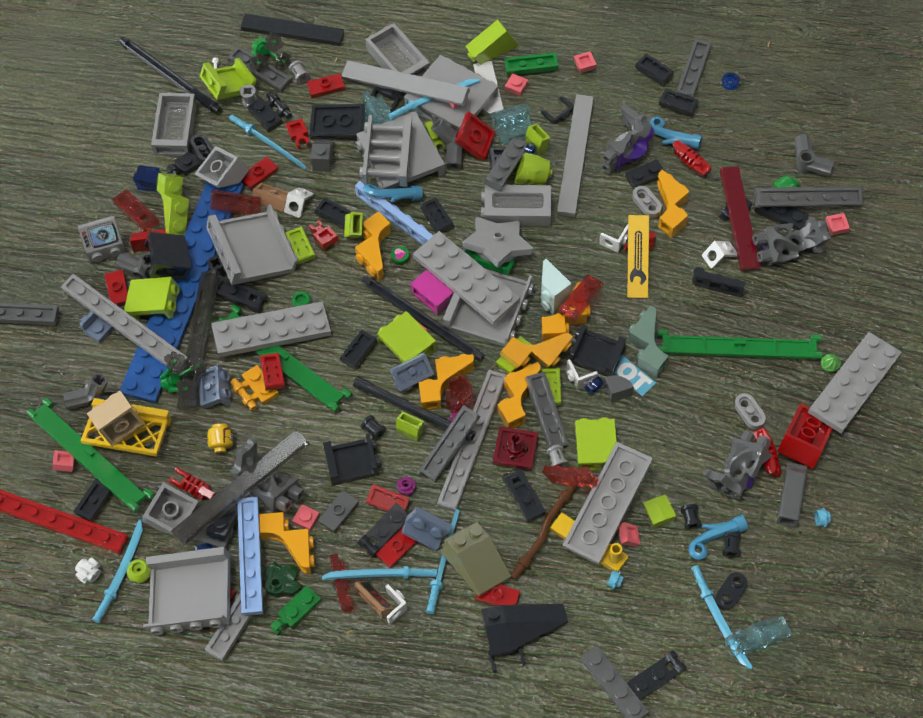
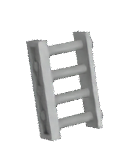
M372 115L368 116V122H365L364 132L367 133L364 163L359 171L364 185H367L368 176L396 177V179H399L400 186L407 187L413 128L412 116H405L404 123H401V125L373 124ZM373 131L400 132V134H403V138H399V140L372 139ZM371 146L399 147L401 153H398V155L371 154ZM370 161L397 162L400 164V168H396V170L369 169Z

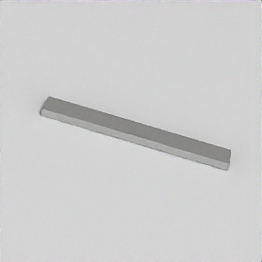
M348 60L342 73L344 79L462 106L465 105L470 89L465 86Z
M576 94L557 215L575 217L594 96Z
M72 274L61 286L65 293L166 367H169L176 359L177 363L172 369L174 373H177L189 360L186 355L76 275Z
M488 370L473 409L475 413L481 416L472 429L476 432L472 442L465 440L458 449L438 499V507L454 512L458 508L504 387V377L507 375Z

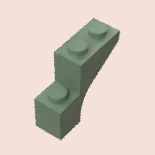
M650 305L647 310L641 312L638 318L639 321L636 324L633 323L629 328L628 342L641 349L637 355V367L657 379L667 365L668 355L663 353L655 343L656 308Z

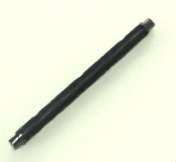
M125 37L119 39V43L125 49L184 92L195 94L196 100L211 112L221 113L222 108L218 106V103L201 93L197 88L171 71L130 39Z
M367 275L362 278V282L368 288L402 311H407L414 319L466 354H473L474 358L478 361L483 360L485 355L478 348L374 278H370Z

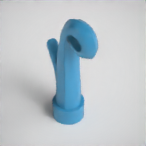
M661 117L650 119L649 123L652 125L655 134L667 139L662 141L663 145L673 144L674 141L679 140L685 145L699 150L702 136L663 128L665 121Z
M367 184L363 187L367 195L391 199V202L400 199L416 201L421 200L423 196L421 186L378 189L375 185Z
M739 515L733 518V520L723 523L702 524L703 529L710 530L699 535L690 543L688 550L690 556L698 560L703 559L708 554L704 543L721 538L727 532L741 533L748 530L744 516ZM700 548L702 552L698 553L695 549Z

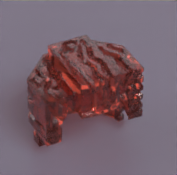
M458 375L457 378H449V391H446V407L451 408V413H458L463 405L469 408L473 404L472 384H470V380L462 375Z

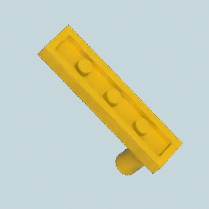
M561 512L550 527V531L565 540L575 521ZM610 544L601 564L611 571L619 572L629 559V555L622 552L620 544Z

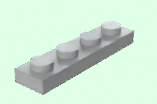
M262 588V596L264 598L267 591ZM241 593L230 609L229 624L218 628L205 648L207 654L222 662L252 617V615L242 616Z

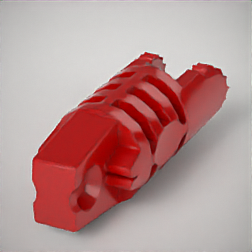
M674 141L673 152L684 164L703 177L711 172V166L702 156L681 141Z
M761 428L754 432L756 437L755 443L760 435L767 437L771 441L768 451L772 454V457L764 462L763 465L768 474L777 478L782 472L778 461L779 456L767 429Z
M176 467L174 471L180 476H184V479L180 483L174 478H169V483L201 501L205 497L214 502L217 494L209 490L211 485Z

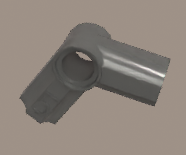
M439 118L432 125L431 129L443 140L444 148L447 150L446 167L449 169H459L462 162V147L455 142L458 132L443 118Z
M800 134L798 137H795L797 170L802 173L812 171L830 176L834 161L816 156L812 151L811 137L807 136V134Z
M125 252L119 254L116 262L117 268L133 274L136 279H148L150 277L149 270L152 265L150 252L143 253L140 259Z
M94 373L90 377L89 383L83 389L64 393L63 397L67 410L83 406L92 407L91 404L94 398L104 400L103 395L108 384L107 377L102 373Z

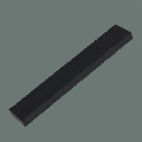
M245 14L240 26L241 31L336 46L341 45L344 36V29L252 14Z

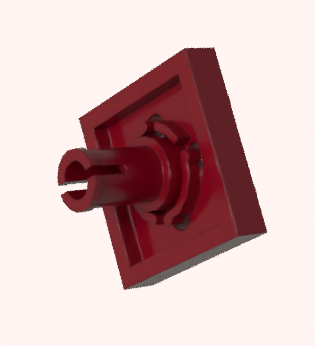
M500 426L493 465L532 471L538 432Z

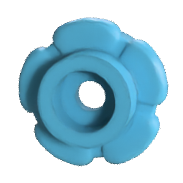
M825 508L815 511L816 526L827 527L831 522L830 512L825 511Z
M613 570L607 585L612 587L613 590L615 586L619 588L624 576L620 575V570L619 572Z

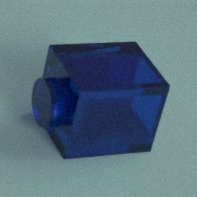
M138 165L137 172H134L133 182L136 183L137 189L140 191L158 192L157 182L158 173H161L160 167Z

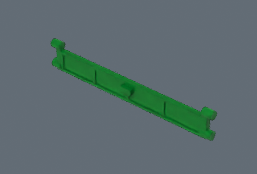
M235 304L232 305L230 308L232 313L226 319L220 317L217 322L240 318L239 315L242 313V309ZM280 346L254 351L259 356L279 353L282 373L334 412L340 409L338 403L344 397L350 399L353 395L346 387L341 392Z
M658 329V337H662V346H658V348L665 354L822 359V351H817V342H821V335L811 334V340L675 336L668 335V329Z
M48 397L42 400L44 405L36 411L32 408L27 411V415L128 508L137 512L140 509L138 505L145 498L149 500L154 498L156 494L146 488L142 492L91 445L82 444V437L51 410L54 403Z

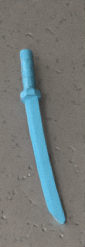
M468 79L457 84L469 87L478 84L480 80ZM422 97L416 101L410 100L407 105L389 113L388 117L390 120H393L411 110L416 111L418 107L436 99Z
M233 114L230 115L229 120L244 129L246 134H253L303 170L307 168L294 156L257 132L255 125L248 124Z
M456 509L451 523L452 527L450 532L448 533L447 538L452 536L454 533L455 525L460 510ZM443 554L436 580L430 582L432 589L426 610L428 614H434L439 590L443 588L441 578L446 562Z
M141 520L137 522L119 569L109 589L105 590L104 600L92 619L97 623H100L111 601L117 598L116 592L126 574L127 567L134 556L143 532Z
M699 565L693 566L691 569L701 589V599H705L717 625L740 664L751 670L752 665L723 618L713 598L714 593L712 590H709Z
M403 566V568L333 571L323 575L322 580L359 577L403 576L405 579H408V576L436 577L437 570L411 569L408 566Z

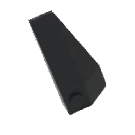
M563 604L499 605L481 609L491 658L513 653L528 642L530 644L535 641L536 637L548 634L568 623Z

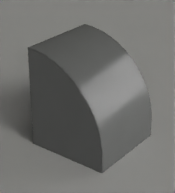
M622 376L605 377L604 388L611 403L633 396L634 386L628 379Z

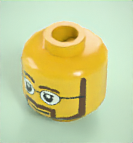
M213 424L212 428L208 429V447L214 449L215 453H226V449L233 446V430L227 424Z

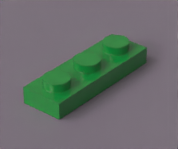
M556 52L504 58L507 76L558 70Z

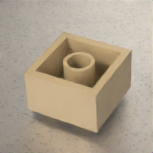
M121 391L112 394L107 400L95 406L87 413L97 430L111 446H114L145 424Z

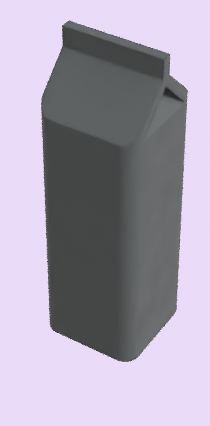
M787 462L777 524L794 528L797 526L807 466Z

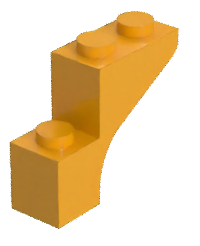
M661 170L658 174L657 187L665 204L666 211L659 217L658 228L672 238L687 225L688 215L681 207L688 201L689 190L685 185L677 182L671 174Z
M379 211L362 222V235L366 240L355 247L357 262L360 265L363 264L369 275L375 277L378 281L384 277L379 247L383 239L391 233L390 222Z
M578 282L575 285L564 308L559 313L542 317L543 342L561 334L569 333V325L587 324V317L590 316V305H586V300H589V291L585 289L584 282Z
M564 333L535 345L522 343L513 337L499 355L516 369L520 365L523 367L530 360L528 355L545 368H548L550 365L554 366L559 361L560 357L558 355L562 350L566 352L571 346L570 340L573 336L569 333Z
M461 354L456 357L444 356L435 359L437 380L426 379L419 382L422 408L426 410L441 409V397L445 389L474 370L473 354Z
M538 362L528 364L522 370L511 372L504 377V388L510 399L505 398L497 405L498 415L505 427L515 429L526 423V414L521 406L529 394L525 377L540 373L541 367Z
M283 512L259 514V533L261 539L282 543L302 573L310 575L311 567H315L314 555H311V548H314V538L310 536L308 529L289 530V519H285Z

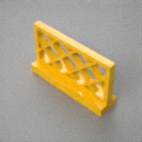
M94 398L91 404L92 409L105 400ZM131 404L145 424L114 446L107 442L89 418L81 438V443L157 457L166 429L171 423L169 410ZM154 425L161 426V429L154 434L149 429ZM97 430L100 436L95 439H88L89 434ZM147 430L150 436L140 441L137 435ZM132 437H135L137 443L132 446L125 444V441ZM151 440L155 442L154 449L144 447V444Z

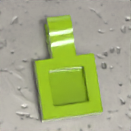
M432 121L425 123L424 127L434 146L440 145L443 151L446 150L443 141L439 140L438 135L431 129Z

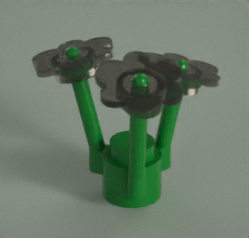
M271 32L265 39L259 37L253 42L251 53L254 57H251L249 65L252 70L256 69L257 72H260L262 69L268 68V57L264 56L266 54L276 59L275 68L277 70L284 71L290 66L291 55L283 52L280 56L273 53L283 48L281 35Z
M174 351L171 354H167L164 357V361L167 363V370L160 375V384L169 393L177 392L183 400H188L190 396L195 394V383L189 381V378H184L183 380H180V378L192 371L201 377L206 373L205 363L198 356L189 358L190 368L177 375L175 373H179L181 369L186 367L184 363L185 357Z

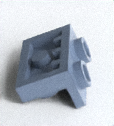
M91 311L80 322L83 333L99 344L114 330L112 326Z
M421 353L390 369L395 382L394 386L400 392L410 390L413 387L412 385L429 379L430 376L434 375L425 353Z
M216 365L198 372L200 406L206 409L219 403L225 406L231 405L230 375L228 371Z
M416 507L407 516L402 533L433 550H437L441 539L450 532L452 525Z

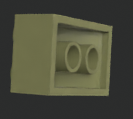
M478 522L445 539L442 550L443 556L478 597L511 579V575L493 541Z

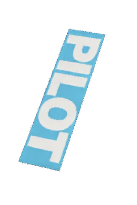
M622 355L615 374L628 379L634 386V390L643 396L656 382Z

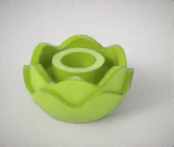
M135 559L128 565L127 576L130 581L143 583L150 578L151 569L146 565L145 559Z

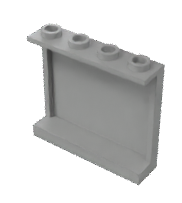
M440 55L422 77L452 84L468 79H479L480 82L468 87L470 92L468 101H466L464 106L459 105L453 109L448 102L433 100L418 107L416 113L428 121H432V123H435L439 118H443L458 132L467 112L470 111L473 115L477 116L493 96L498 97V85L493 81L483 78L480 74L468 70L465 66L453 62L450 58ZM407 93L404 97L405 105L408 104V101H416L422 98V96Z
M416 111L383 123L385 125H401V123H404L405 116H412L413 128L408 182L436 172L438 177L445 175V164ZM364 131L357 133V141L355 142L358 151L363 153V160L367 135ZM373 131L372 139L399 140V138H403V134H400V132ZM371 146V154L398 155V153H401L399 147ZM370 161L369 169L396 170V168H400V164L397 162ZM372 176V178H376L378 181L376 182L378 189H392L400 186L399 179H396V177Z
M271 204L268 205L267 212L221 221H218L216 215L208 216L206 228L231 285L295 271L296 264H298L297 255L293 253L291 242L286 238L284 227L280 225L277 212L273 210Z
M486 269L520 297V302L495 325H492L454 293L444 315L443 326L451 331L505 347L510 339L516 336V331L514 330L516 326L521 324L522 310L525 311L527 308V297L532 295L534 284H532V276H529L528 281Z
M224 547L146 557V565L151 569L149 621L148 624H143V627L152 635H162L163 632L168 631L180 633L184 629L201 630L202 627L209 626L220 628L222 625L229 624L231 554Z

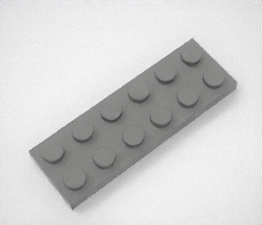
M440 231L413 253V258L492 325H495L520 302V297Z
M323 301L211 323L219 357L331 336Z
M868 332L809 408L808 413L842 434L902 352Z
M616 442L562 545L563 548L600 565L653 462V458Z

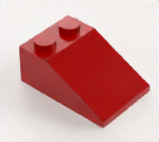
M800 403L777 452L814 469L833 428L809 414L810 407Z

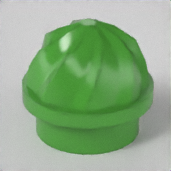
M835 354L823 356L821 366L826 372L832 373L840 368L841 361Z

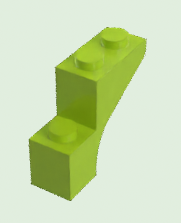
M158 173L157 191L163 199L166 233L185 235L189 199L181 196L183 177L176 174Z

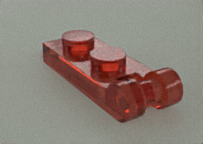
M127 189L112 199L113 203L142 232L149 231L151 226H156L159 223L157 217Z
M217 190L211 191V210L246 215L261 213L259 209L261 198L258 196Z
M587 274L565 303L559 307L558 313L562 316H568L569 320L575 322L603 288V282Z
M554 465L544 466L542 471L551 483L592 488L599 482V479L592 474L588 467L577 469L575 467L563 468Z
M338 553L330 555L333 571H345L343 559L339 560ZM347 578L335 579L341 610L343 613L349 614L353 610L351 597L346 595V591L350 590Z

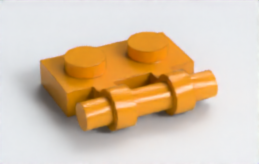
M258 365L242 374L243 382H239L237 378L232 379L230 382L234 392L241 396L243 404L249 407L251 411L257 409L255 402L260 401L264 406L279 396L276 389L265 391L263 373ZM250 388L253 394L249 395L246 390Z

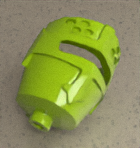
M524 153L518 166L515 184L525 185L527 181H529L528 185L545 184L548 176L552 175L550 161L535 154Z

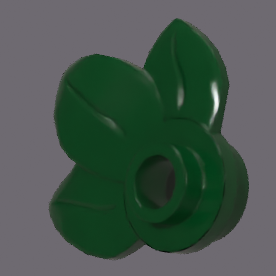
M276 562L271 563L265 572L267 578L265 582L266 591L272 596H279L282 593H296L302 587L295 580L298 574V567L291 564L280 567Z

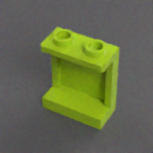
M240 58L235 59L233 66L216 69L213 68L210 62L203 63L199 76L217 100L240 96L242 86H255L256 84L255 77Z
M172 277L131 280L124 311L138 321L140 315L165 314L168 318H173L174 311L176 310L177 295L180 291L179 286Z
M407 311L402 315H397L390 324L381 327L377 333L378 342L380 344L384 343L402 363L421 353H425L428 357L437 350L436 340Z
M603 417L598 420L587 418L576 420L574 429L576 432L578 472L602 471L617 442L615 419Z

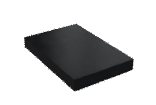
M312 105L310 139L357 138V133L363 131L365 105Z

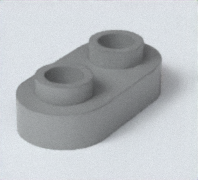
M645 186L636 187L632 195L635 204L645 215H649V218L658 217L662 209L660 201L649 188Z
M746 393L738 395L735 399L734 407L745 424L754 430L762 428L766 417L755 399Z

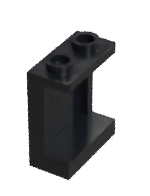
M149 232L144 245L146 248H149L152 261L149 270L150 277H172L174 280L186 281L191 270V263L185 236Z
M583 324L581 330L578 329L575 334V344H571L567 353L570 356L569 359L575 366L592 372L597 371L598 374L605 377L614 376L626 348L627 338L619 336L617 341L587 330V325Z
M369 433L366 434V439L334 446L331 445V441L323 442L332 486L378 476L377 469L381 468L379 456L375 457L373 452L377 451L375 439L371 440Z

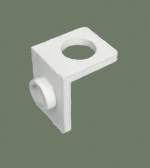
M304 188L292 190L287 195L284 212L298 218L301 217L305 200L311 198L314 193ZM294 201L298 204V211L291 210V202Z
M628 224L618 240L601 233L599 244L618 253L621 247L628 243ZM605 239L611 241L613 245L605 242Z
M714 241L702 254V257L710 268H714L724 257H737V252L730 242ZM714 250L717 257L714 261H711L709 254Z
M567 360V377L570 382L573 381L577 390L585 387L591 380L598 377L597 371L579 377L571 360Z
M387 584L385 586L386 593L399 605L387 616V621L391 625L407 610V604L404 601L405 597L399 590L394 591Z

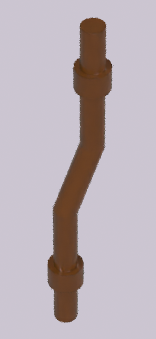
M575 479L571 481L565 491H561L558 495V500L545 516L537 540L525 556H521L517 562L518 565L510 574L513 580L516 581L524 569H528L532 563L531 560L545 543L552 520L563 505L570 501L572 493L579 485V482Z

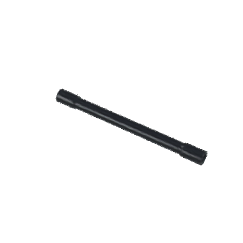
M359 376L353 382V387L383 399L447 430L452 422ZM471 430L465 440L472 442L476 432Z

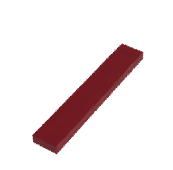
M739 166L722 167L720 174L740 271L759 270L760 264L757 258V249L752 239L754 235Z

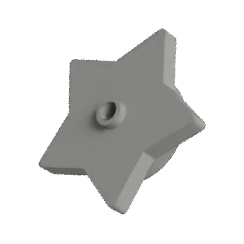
M479 217L475 219V233L466 238L462 244V248L475 251L479 257L492 262L496 267L513 260L516 256L531 255L533 247L519 236V221L495 223Z

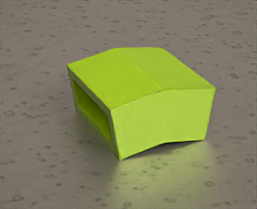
M536 123L528 126L525 141L540 155L548 150L550 137Z
M351 212L345 215V238L356 239L362 236L363 213Z
M402 411L396 420V432L418 442L423 434L424 421Z
M666 495L643 503L654 528L673 522L676 518V514Z

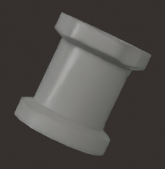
M300 60L292 62L289 66V71L294 74L295 81L298 84H302L310 78L309 72L305 71L304 64Z
M252 85L242 86L240 89V94L243 97L242 103L247 107L258 100L255 95L256 90Z
M554 445L546 450L547 455L550 456L551 467L554 471L562 470L569 465L568 460L564 457V448L561 445Z

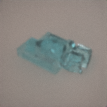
M780 616L755 622L747 629L727 636L725 646H731L737 642V649L731 651L730 655L739 656L766 648L775 641L789 638L793 633L784 617Z

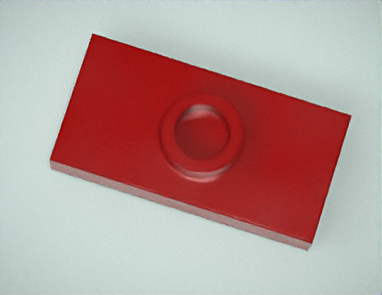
M340 73L307 81L311 99L345 90Z
M266 156L248 170L241 182L250 190H253L261 182H264L279 171L278 166Z
M123 270L104 274L110 301L118 307L125 305L128 289Z
M279 353L260 355L265 391L285 388Z
M373 484L365 503L386 512L397 503L406 510L410 498Z
M403 527L376 553V557L390 569L418 542L402 533Z
M499 585L480 597L476 594L475 600L493 606L516 605L520 591Z

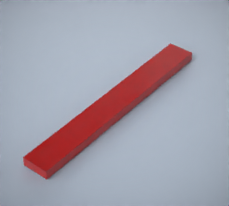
M0 490V512L119 555H121L129 539L127 534Z

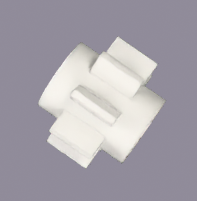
M92 557L89 560L83 558L75 567V571L78 572L75 576L84 584L87 580L92 583L101 573V570L98 569L100 564Z

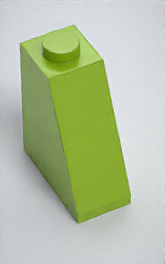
M497 19L465 47L469 51L467 55L473 62L476 60L481 65L519 45Z

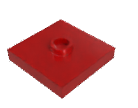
M469 111L464 116L455 142L477 159L483 161L487 156L496 131Z

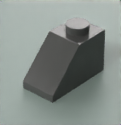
M334 140L314 141L311 152L313 171L331 172Z

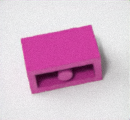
M428 270L424 271L411 283V293L436 315H439L449 306L453 291Z

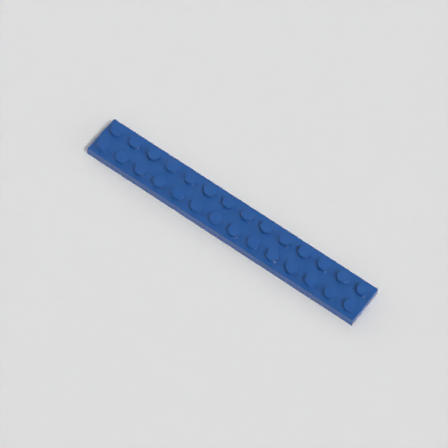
M206 182L184 235L191 270L186 281L174 280L178 284L180 291L177 295L176 310L174 311L173 318H168L165 314H151L147 323V328L177 350L180 347L210 273L207 262L210 257L217 255L216 248L206 228L208 216L216 215L218 221L232 218L244 189V184L241 182L221 188ZM138 346L119 391L125 397L157 404L163 389L160 384V375L168 367Z

